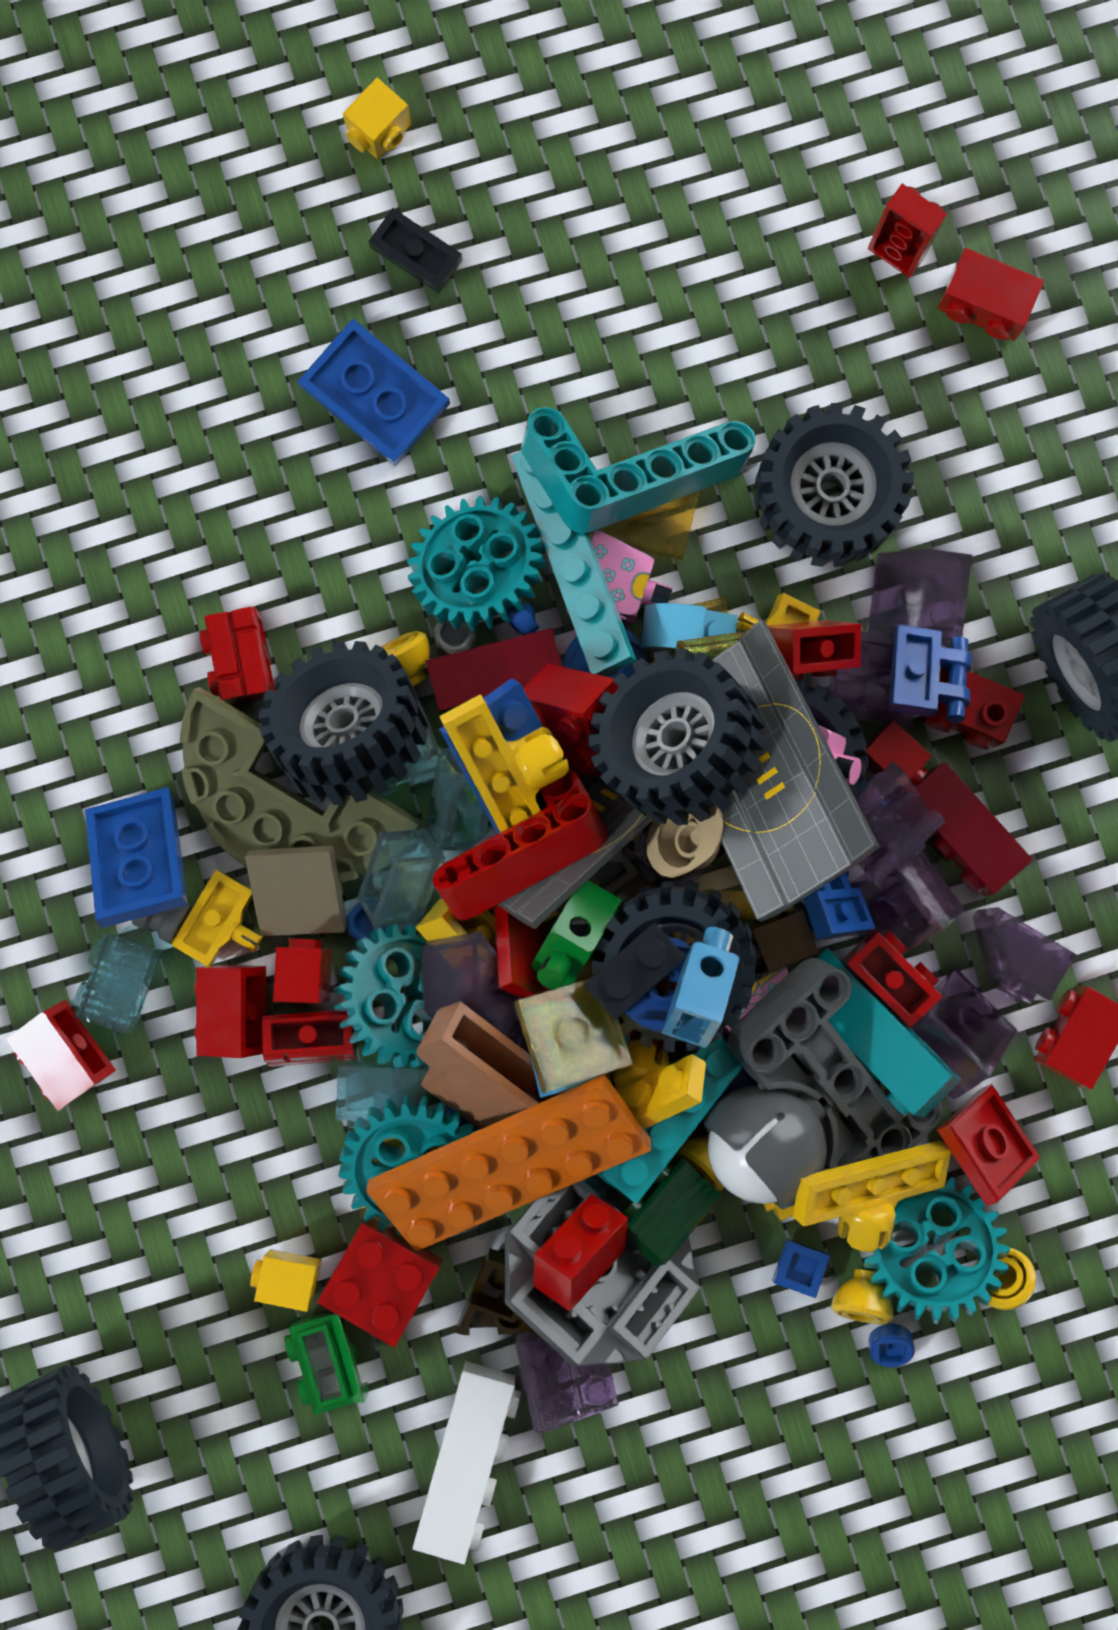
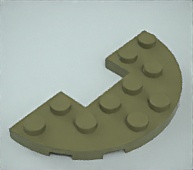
M203 688L193 689L185 709L180 733V743H183L184 769H181L185 789L191 804L195 803L201 817L207 824L205 828L222 849L245 867H247L245 855L249 850L333 846L339 881L343 883L359 878L361 875L387 862L408 843L422 824L421 820L371 790L366 791L368 800L356 803L352 795H346L344 805H333L330 802L326 812L254 769L266 747L259 729L263 727L262 724Z

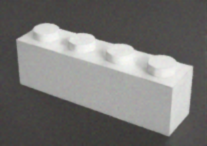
M465 1361L412 1550L465 1565L469 1549L473 1551L478 1550L484 1528V1523L477 1522L481 1505L490 1507L497 1479L489 1477L494 1461L501 1463L503 1461L509 1435L502 1433L506 1416L515 1418L521 1396V1391L514 1390L516 1375Z

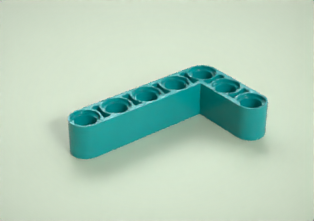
M542 407L532 411L528 417L521 450L567 527L578 533H589L738 476L744 470L756 444V436L754 431L742 422H726L596 470L564 416L553 408Z

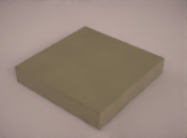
M333 846L249 850L245 855V861L261 936L339 933L345 931L347 920Z

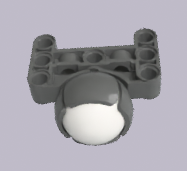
M809 958L801 962L730 1031L728 1036L730 1052L758 1084L746 1085L728 1093L716 1103L704 1122L705 1130L709 1134V1160L720 1183L732 1194L743 1200L763 1204L774 1203L782 1210L795 1205V1198L801 1178L823 1171L824 1168L828 1170L915 1147L937 1125L943 1113L941 1101L924 1118L913 1116L911 1113L904 1116L889 1102L887 1096L891 1092L888 1089L884 1093L828 1021L849 999L851 981L843 971L820 959ZM792 1010L790 1017L787 1019V1015ZM759 1042L758 1047L753 1051L755 1045ZM791 1055L794 1056V1058L798 1061L799 1064L795 1062ZM836 1112H838V1114L842 1117L845 1123H843V1121L839 1118Z

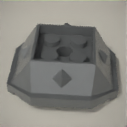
M593 1175L533 1201L505 1234V1304L573 1367L635 1362L647 1359L700 1289L697 1271L694 1270L689 1237L666 1265L654 1267L626 1240V1250L571 1311H568L534 1287V1254L591 1193L619 1212L629 1200L625 1199L598 1175Z

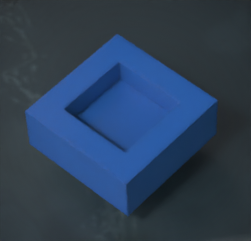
M786 1238L772 1281L777 1285L816 1298L830 1255Z

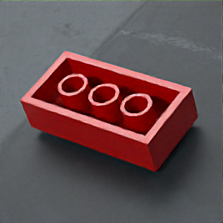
M902 183L886 204L867 249L908 278H911L924 260L947 213L943 211L939 204L929 202L922 197L917 189Z

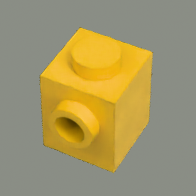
M378 77L343 112L347 129L345 135L349 142L362 153L367 150L377 160L386 151L390 152L397 148L404 138L405 131L412 125L408 104Z
M270 1249L263 1256V1260L255 1261L252 1270L250 1287L257 1288L254 1301L307 1312L314 1302L322 1259Z

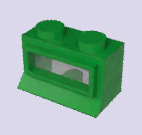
M330 1310L294 1320L289 1327L290 1335L284 1338L289 1360L291 1362L298 1361L303 1378L297 1380L301 1402L304 1406L311 1404L314 1416L349 1404L363 1403L370 1391L368 1382L361 1383L356 1366L358 1360L357 1347L354 1341L349 1343L343 1322L344 1318Z

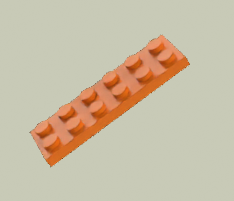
M604 1074L368 1180L366 1192L415 1251H419L651 1151V1139Z

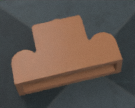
M461 1001L436 1011L417 1048L419 1058L430 1066L421 1086L439 1100L445 1102L454 1111L458 1110L462 1117L480 1130L566 1092L563 1091L540 1098L530 1055Z

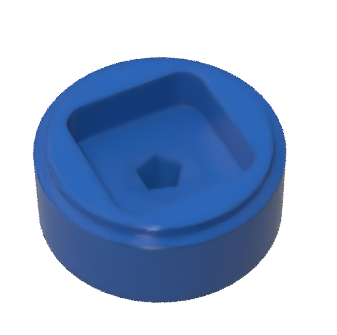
M521 602L524 609L522 612L513 607L507 610L509 615L507 623L521 636L534 633L539 629L535 618V610L527 602Z
M881 1325L875 1328L869 1335L868 1343L871 1358L881 1366H902L908 1363L914 1356L913 1336L902 1325Z

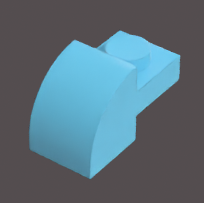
M655 603L645 605L640 648L656 651L666 650L668 653L675 654L677 649H688L692 654L697 655L698 652H701L709 657H716L735 644L738 615L706 610V607L688 604Z

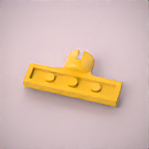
M481 694L439 716L500 833L541 811L536 802V793L539 789L562 778L569 771L567 759L563 760V750L548 728L540 727L516 741L507 742Z
M631 1039L626 1047L618 1049L620 1065L613 1070L614 1088L643 1129L702 1102L706 1062L691 1054L669 1065L667 1052L660 1049L655 1061L657 1046L651 1043L650 1048L638 1044L639 1039Z
M938 1140L820 1171L801 1178L795 1198L793 1218L805 1227L839 1217L838 1234L840 1238H846L847 1236V1242L852 1248L865 1252H875L877 1248L883 1249L892 1239L896 1218L894 1208L897 1203L904 1198L945 1187L951 1151L945 1143Z

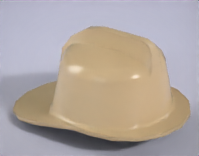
M716 805L709 807L711 818L701 822L691 814H689L688 825H676L669 818L666 824L653 820L646 840L647 857L652 867L660 875L670 878L684 876L691 871L707 867L715 860L720 850L723 830L722 813Z

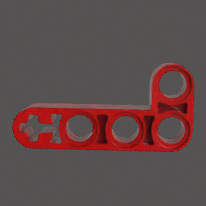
M569 770L562 778L540 789L548 806L547 808L453 858L437 869L432 878L433 885L456 919L467 920L483 913L593 853L607 841V828L581 780L573 770Z

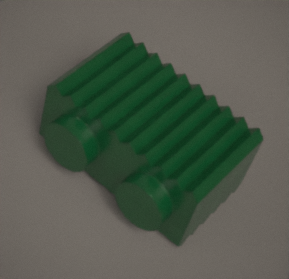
M680 1159L671 1164L668 1163L639 1202L635 1204L628 1201L620 1211L628 1217L627 1240L654 1267L666 1265L722 1195L706 1179L702 1178L701 1174L696 1172L694 1167L689 1165L688 1161Z

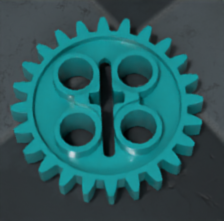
M478 496L474 507H469L466 500L461 499L460 510L456 512L450 506H445L446 518L441 520L432 515L430 518L435 527L432 530L420 528L419 532L425 540L424 543L417 542L411 544L412 549L417 557L407 559L408 565L413 570L408 575V580L414 587L412 590L413 594L421 602L422 607L429 615L433 613L441 624L449 620L456 630H458L464 620L471 631H475L479 620H484L489 629L492 628L493 617L497 615L505 622H508L509 615L507 610L513 607L522 612L524 609L519 599L522 596L534 599L535 594L530 584L543 582L537 569H542L547 565L541 554L546 550L541 538H539L540 533L535 523L531 524L532 522L525 511L519 513L512 502L504 508L498 497L492 500L489 507L482 496ZM478 533L473 539L466 540L469 536ZM512 551L509 556L499 559L503 553ZM454 567L450 573L442 575L445 570ZM488 585L483 592L475 594L480 587Z
M393 924L386 927L385 933L381 928L371 932V940L366 937L358 940L356 946L359 952L352 950L344 955L351 966L337 969L336 973L344 978L346 983L334 987L333 991L344 995L345 1001L335 1005L334 1009L337 1011H347L348 1017L339 1024L340 1028L353 1026L355 1032L352 1034L349 1042L352 1044L364 1040L366 1043L362 1051L363 1056H368L378 1051L377 1063L380 1065L389 1063L393 1057L395 1068L406 1067L408 1061L411 1067L414 1068L424 1065V1062L417 1054V1048L436 1011L459 1001L468 1006L474 1004V1000L463 996V990L470 988V986L461 980L460 975L420 932L416 935L414 924L403 927L402 931L398 924ZM387 957L394 960L397 965L396 977L390 975L386 969ZM414 960L418 963L416 971H414ZM427 973L435 980L436 989L434 993L426 987L425 976ZM374 998L380 1000L384 1006V1016L382 1019L373 1012L372 1002ZM414 1014L422 1020L423 1031L421 1035L412 1026ZM393 1021H395V1033L391 1029Z
M404 1095L402 1107L396 1108L390 1099H386L384 1113L371 1106L368 1111V1121L360 1117L356 1119L354 1125L355 1132H347L344 1141L347 1147H342L339 1161L343 1162V1164L340 1166L338 1175L339 1178L347 1179L344 1182L343 1194H355L352 1199L351 1208L358 1209L366 1206L364 1221L367 1222L375 1216L380 1217L379 1229L381 1231L391 1222L366 1192L369 1179L429 1153V1147H443L472 1134L473 1125L471 1123L458 1127L460 1122V1112L458 1110L447 1117L443 1115L445 1102L441 1101L432 1110L428 1108L426 1096L422 1097L417 1107L412 1106L408 1095ZM388 1138H396L399 1139L403 1143V1145L398 1147H392L390 1145H387L384 1142V1140ZM396 1228L397 1235L401 1236V1233Z
M951 1177L944 1188L899 1201L894 1208L896 1218L893 1233L898 1230H906L914 1236L916 1243L911 1247H901L892 1238L885 1248H877L875 1252H872L874 1253L873 1255L864 1259V1268H877L878 1270L871 1277L870 1282L877 1285L885 1283L887 1286L882 1297L890 1299L896 1295L900 1298L897 1306L899 1313L905 1310L908 1305L914 1306L915 1320L918 1321L924 1310L931 1312L933 1323L938 1324L942 1311H947L949 1318L954 1323L959 1318L960 1307L970 1316L975 1315L977 1310L974 1299L986 1306L990 1303L991 1297L985 1288L999 1291L1002 1283L993 1274H1006L1009 1266L997 1258L1008 1256L1010 1247L998 1244L997 1241L1005 1237L1007 1230L1000 1227L993 1228L992 1224L997 1220L999 1212L984 1213L985 1203L979 1198L973 1201L969 1198L972 1191L971 1185H967L961 1192L955 1191V1178ZM936 1210H944L952 1216L954 1224L948 1227H941L934 1223L930 1214ZM964 1228L969 1230V1235L947 1242L944 1245L941 1256L934 1250L920 1257L907 1268L900 1266L901 1261L923 1254L928 1241L937 1246L950 1239L956 1232ZM959 1249H968L976 1255L978 1264L972 1267H965L956 1260L954 1252ZM922 1269L931 1270L937 1275L939 1284L933 1288H926L918 1283L915 1273Z

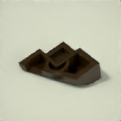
M490 1248L469 1293L457 1324L456 1333L470 1335L471 1328L497 1327L498 1335L514 1334L517 1331L523 1330L537 1334L505 1304V1253Z

